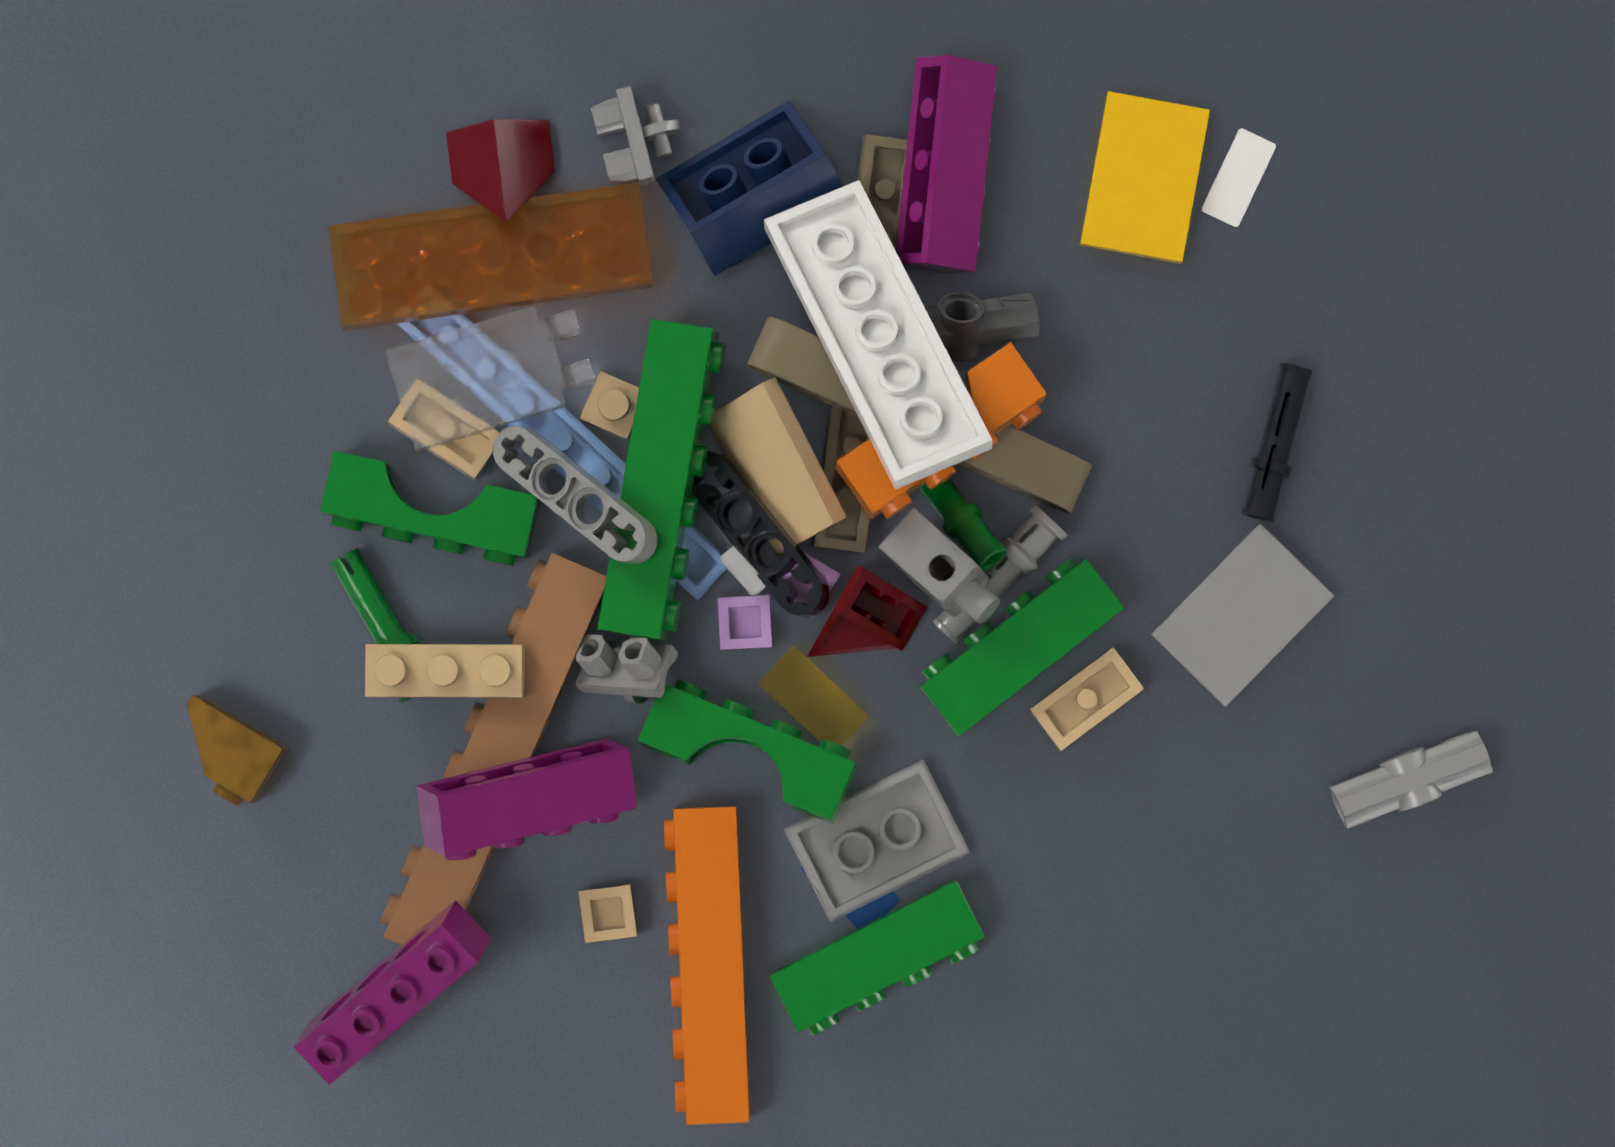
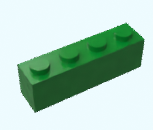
M1070 558L1045 576L1051 585L1043 592L1034 597L1027 590L1004 609L1010 617L993 629L987 621L966 637L963 641L969 649L952 661L946 653L922 671L927 681L919 688L957 736L963 734L1124 609L1087 559H1084L1077 565Z
M954 879L771 972L770 978L797 1032L809 1028L811 1034L815 1035L840 1022L836 1013L855 1004L860 1012L884 1000L887 997L883 989L901 980L905 988L910 987L933 974L929 967L930 965L946 957L949 958L951 964H955L979 951L976 942L985 938L957 881Z

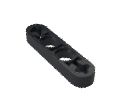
M707 450L706 465L719 467L714 476L722 487L730 489V491L722 495L713 485L701 484L700 481L705 477L703 473L702 477L694 476L692 495L698 498L700 505L730 543L738 547L758 572L757 577L783 609L788 613L802 617H811L822 612L830 596L829 586L825 578L794 542L731 461L724 455ZM745 499L752 507L753 516L747 526L736 529L731 525L728 513L733 503ZM770 539L779 540L784 547L783 560L774 568L765 567L760 560V549ZM796 563H798L799 567L793 569ZM790 572L798 582L807 585L812 583L813 587L808 592L812 599L809 604L800 601L794 602L793 599L798 595L796 587L790 580L783 578L777 583V578L783 577Z

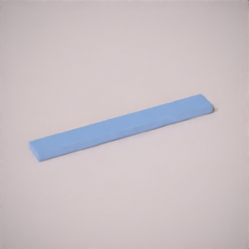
M427 282L392 319L508 427L520 426L538 432L620 498L626 464L430 283ZM560 465L553 467L566 479L565 470ZM599 496L589 497L588 500L603 513V503ZM694 527L693 529H685L682 548L689 549L690 551L689 564L685 579H677V582L695 599L699 600L727 568L721 562L722 559L720 557L723 553Z

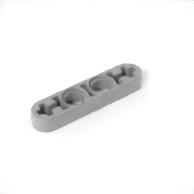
M510 426L503 429L497 435L493 444V455L498 466L608 556L619 562L640 564L647 561L653 555L657 546V535L652 524L541 434L532 429ZM517 441L523 443L522 449L528 455L539 459L534 465L531 462L516 459L518 453L513 447ZM560 465L565 470L566 483L559 493L551 494L547 489L546 477L553 467ZM597 495L602 500L603 513L597 522L588 524L583 516V506L589 497ZM617 525L621 529L634 531L633 538L638 542L634 549L626 548L627 540L619 533L610 530Z

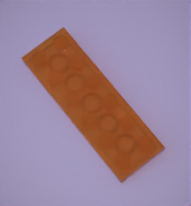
M638 182L530 197L507 222L479 204L328 225L343 331L653 287Z

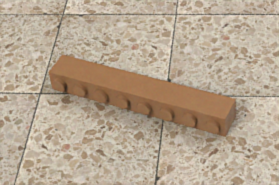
M551 553L548 562L541 559L538 560L527 584V588L535 591L526 610L518 606L506 632L507 636L514 638L511 645H525L524 698H488L485 705L476 702L464 728V731L472 734L464 753L458 750L454 751L443 779L535 755L575 664L576 654L582 639L588 634L603 600L607 576L554 553ZM425 844L422 849L413 846L401 872L402 875L409 877L401 897L395 894L391 895L380 920L381 923L388 925L383 937L402 945L455 900L467 910L494 846L477 849V854L474 857L458 861L445 859L444 856L427 848Z

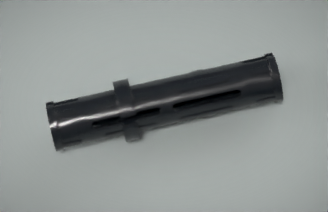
M1280 363L1279 366L1280 372L1267 414L1257 457H1252L1249 468L1253 470L1245 506L1241 512L1242 515L1268 522L1274 521V512L1283 479L1290 476L1292 467L1287 465L1299 423L1307 385L1312 375L1311 370L1288 363ZM1290 396L1289 401H1288V405H1287V409H1286V413H1285V417H1284V421H1283V424H1282L1281 432H1280V435L1278 436V432H1279V428H1280V425H1281V421H1282V417H1283L1285 405H1286V402H1287V398ZM1274 449H1276L1275 455H1274V459H1273V461H1272L1271 468H1270V463H1271L1273 451H1274ZM1269 469H1270V474H1269L1267 486H1266V488L1264 489L1265 482H1266V478H1267V475H1268Z

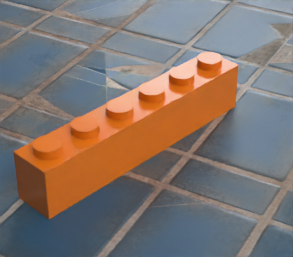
M737 806L674 808V819L664 820L665 851H675L676 872H666L667 903H677L678 924H668L669 955H679L680 976H670L671 1007H681L682 1028L672 1030L674 1060H684V1081H675L676 1113L686 1112V1125L745 1123L750 1121Z

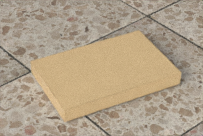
M775 377L762 382L714 413L710 427L725 457L731 461L797 545L847 518ZM768 540L776 556L784 553V547L779 540Z

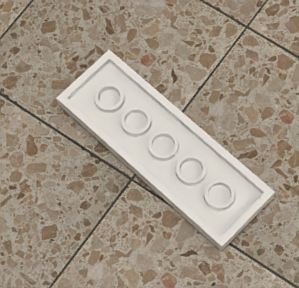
M855 181L764 219V229L894 489L906 486L992 449V438L860 181Z

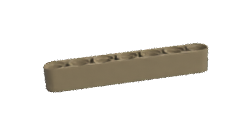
M768 317L747 366L769 378L775 377L778 382L859 419L819 337L785 321ZM1010 425L995 435L999 443L991 450L975 460L969 458L957 463L1042 504L1068 514L1072 513L1092 467L1085 460L1021 430H1016V428Z

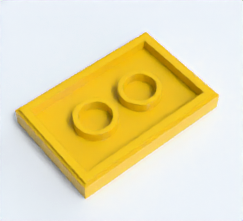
M1111 91L1107 92L1080 246L1179 264L1183 262L1210 113L1209 109Z

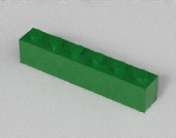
M651 319L620 499L652 524L657 535V546L653 555L647 561L640 564L619 562L610 557L598 623L599 630L666 641L668 631L675 632L677 629L681 602L673 600L677 579L684 580L686 577L690 555L689 549L682 548L686 528H694L698 511V498L691 497L694 476H703L707 459V446L700 445L703 424H712L716 406V395L709 394L712 373L720 374L725 353V343L718 342L719 333L712 328ZM615 525L614 532L619 533L628 542L626 548L634 549L638 543L633 538L634 531L621 529Z

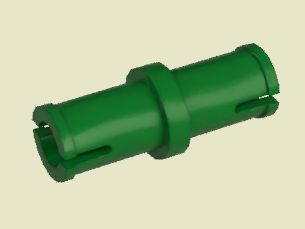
M950 478L931 490L926 483L921 485L919 489L921 495L928 500L945 522L943 525L944 531L950 538H957L982 570L993 567L1005 556L1006 548L1003 544H1000L982 521L983 513L976 503H968Z

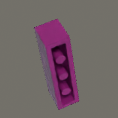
M952 55L916 58L896 253L903 266L940 273L975 272L976 261L980 249L979 232L982 205L985 200L984 185L987 157L991 145L992 110L996 97V65Z
M608 738L416 785L424 844L427 848L451 861L472 858L477 854V849L492 845L496 848L516 847L525 842L524 837L539 833L545 836L566 834L572 830V825L586 821L594 824L609 823L617 820L619 813L637 808L630 749Z

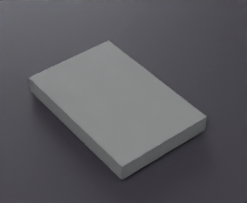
M1259 523L1150 635L1223 707H1226L1313 619L1334 595Z
M923 759L845 798L834 825L809 816L784 829L830 922L970 853Z

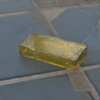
M794 645L758 682L820 742L822 739L842 746L869 717Z

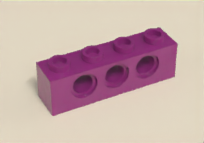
M455 900L308 1023L293 1048L330 1085L475 966L490 942L491 937Z

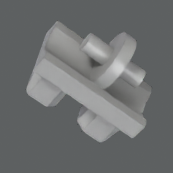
M631 86L616 89V98L608 99L591 107L598 137L626 130L630 145L629 148L603 154L610 183H623L639 180L640 186L656 183L645 142L653 140L657 158L671 155L672 151L668 136L681 131L680 122L678 119L664 121L660 105L653 104L644 107L649 125L641 127Z
M586 634L576 654V661L582 668L575 685L582 693L622 695L629 704H643L647 701L648 697H663L667 672L670 666L676 662L679 653L672 645L651 644L647 638L630 637L625 642L606 641L602 635Z

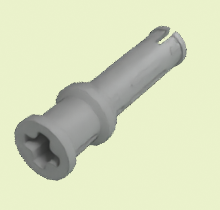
M1036 504L1029 509L1031 516L1010 538L1004 536L999 541L1006 548L1005 556L993 567L983 570L989 578L984 587L998 599L1023 572L1027 576L1030 572L1034 573L1038 569L1036 562L1057 540L1064 542L1068 537ZM944 610L932 622L957 645L960 639L977 621L964 610L956 617L951 616Z

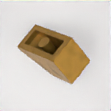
M192 695L187 703L204 774L207 778L216 782L212 791L237 806L241 804L243 799L249 803L257 802L288 748L200 695Z

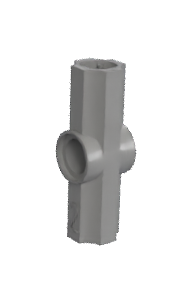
M1472 731L1443 741L1441 744L1424 750V747L1402 753L1381 762V767L1329 788L1337 813L1344 827L1348 829L1372 819H1377L1381 815L1397 809L1398 812H1403L1440 798L1442 796L1441 792L1490 774L1493 770L1485 744L1478 732Z

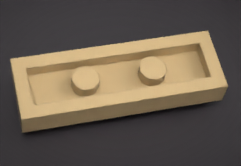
M365 644V697L524 698L525 645Z

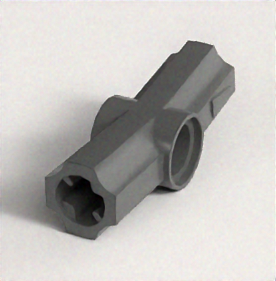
M951 292L942 296L938 305H924L952 361L970 360L979 352L980 345L1039 335L1040 320L1037 302L1031 292L980 300L975 295L967 292Z

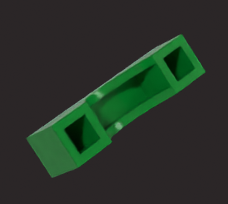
M333 451L320 512L332 515L331 526L361 532L364 522L382 526L381 537L412 543L414 534L434 538L432 548L463 555L464 546H472L485 549L484 560L513 566L516 556L528 559L540 500L532 494L486 485L471 504L457 512L446 515L425 514L413 509L399 495L393 483L388 463Z
M677 680L675 687L665 684L663 697L655 698L638 738V742L642 746L687 765H691L701 754L718 745L741 743L755 747L769 756L778 767L782 779L783 802L785 805L834 825L857 770L856 762L848 759L851 752L849 749L825 739L821 740L819 747L800 739L802 730L776 719L773 720L771 727L754 721L752 716L755 711L727 699L723 707L703 700L706 694L705 690L682 680Z

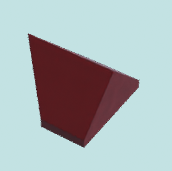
M492 119L446 132L452 184L505 222L555 172L549 120Z
M858 565L807 657L895 648L902 652L926 611L927 606Z

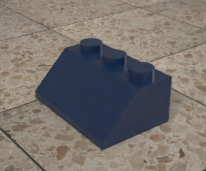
M789 100L656 178L679 220L714 276L729 267L739 264L744 258L771 243L764 229V219L843 187L827 153Z

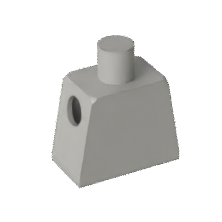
M915 508L907 514L879 546L900 572L951 616L956 617L964 610L981 624L997 609L1000 600L984 587L989 578L980 566Z

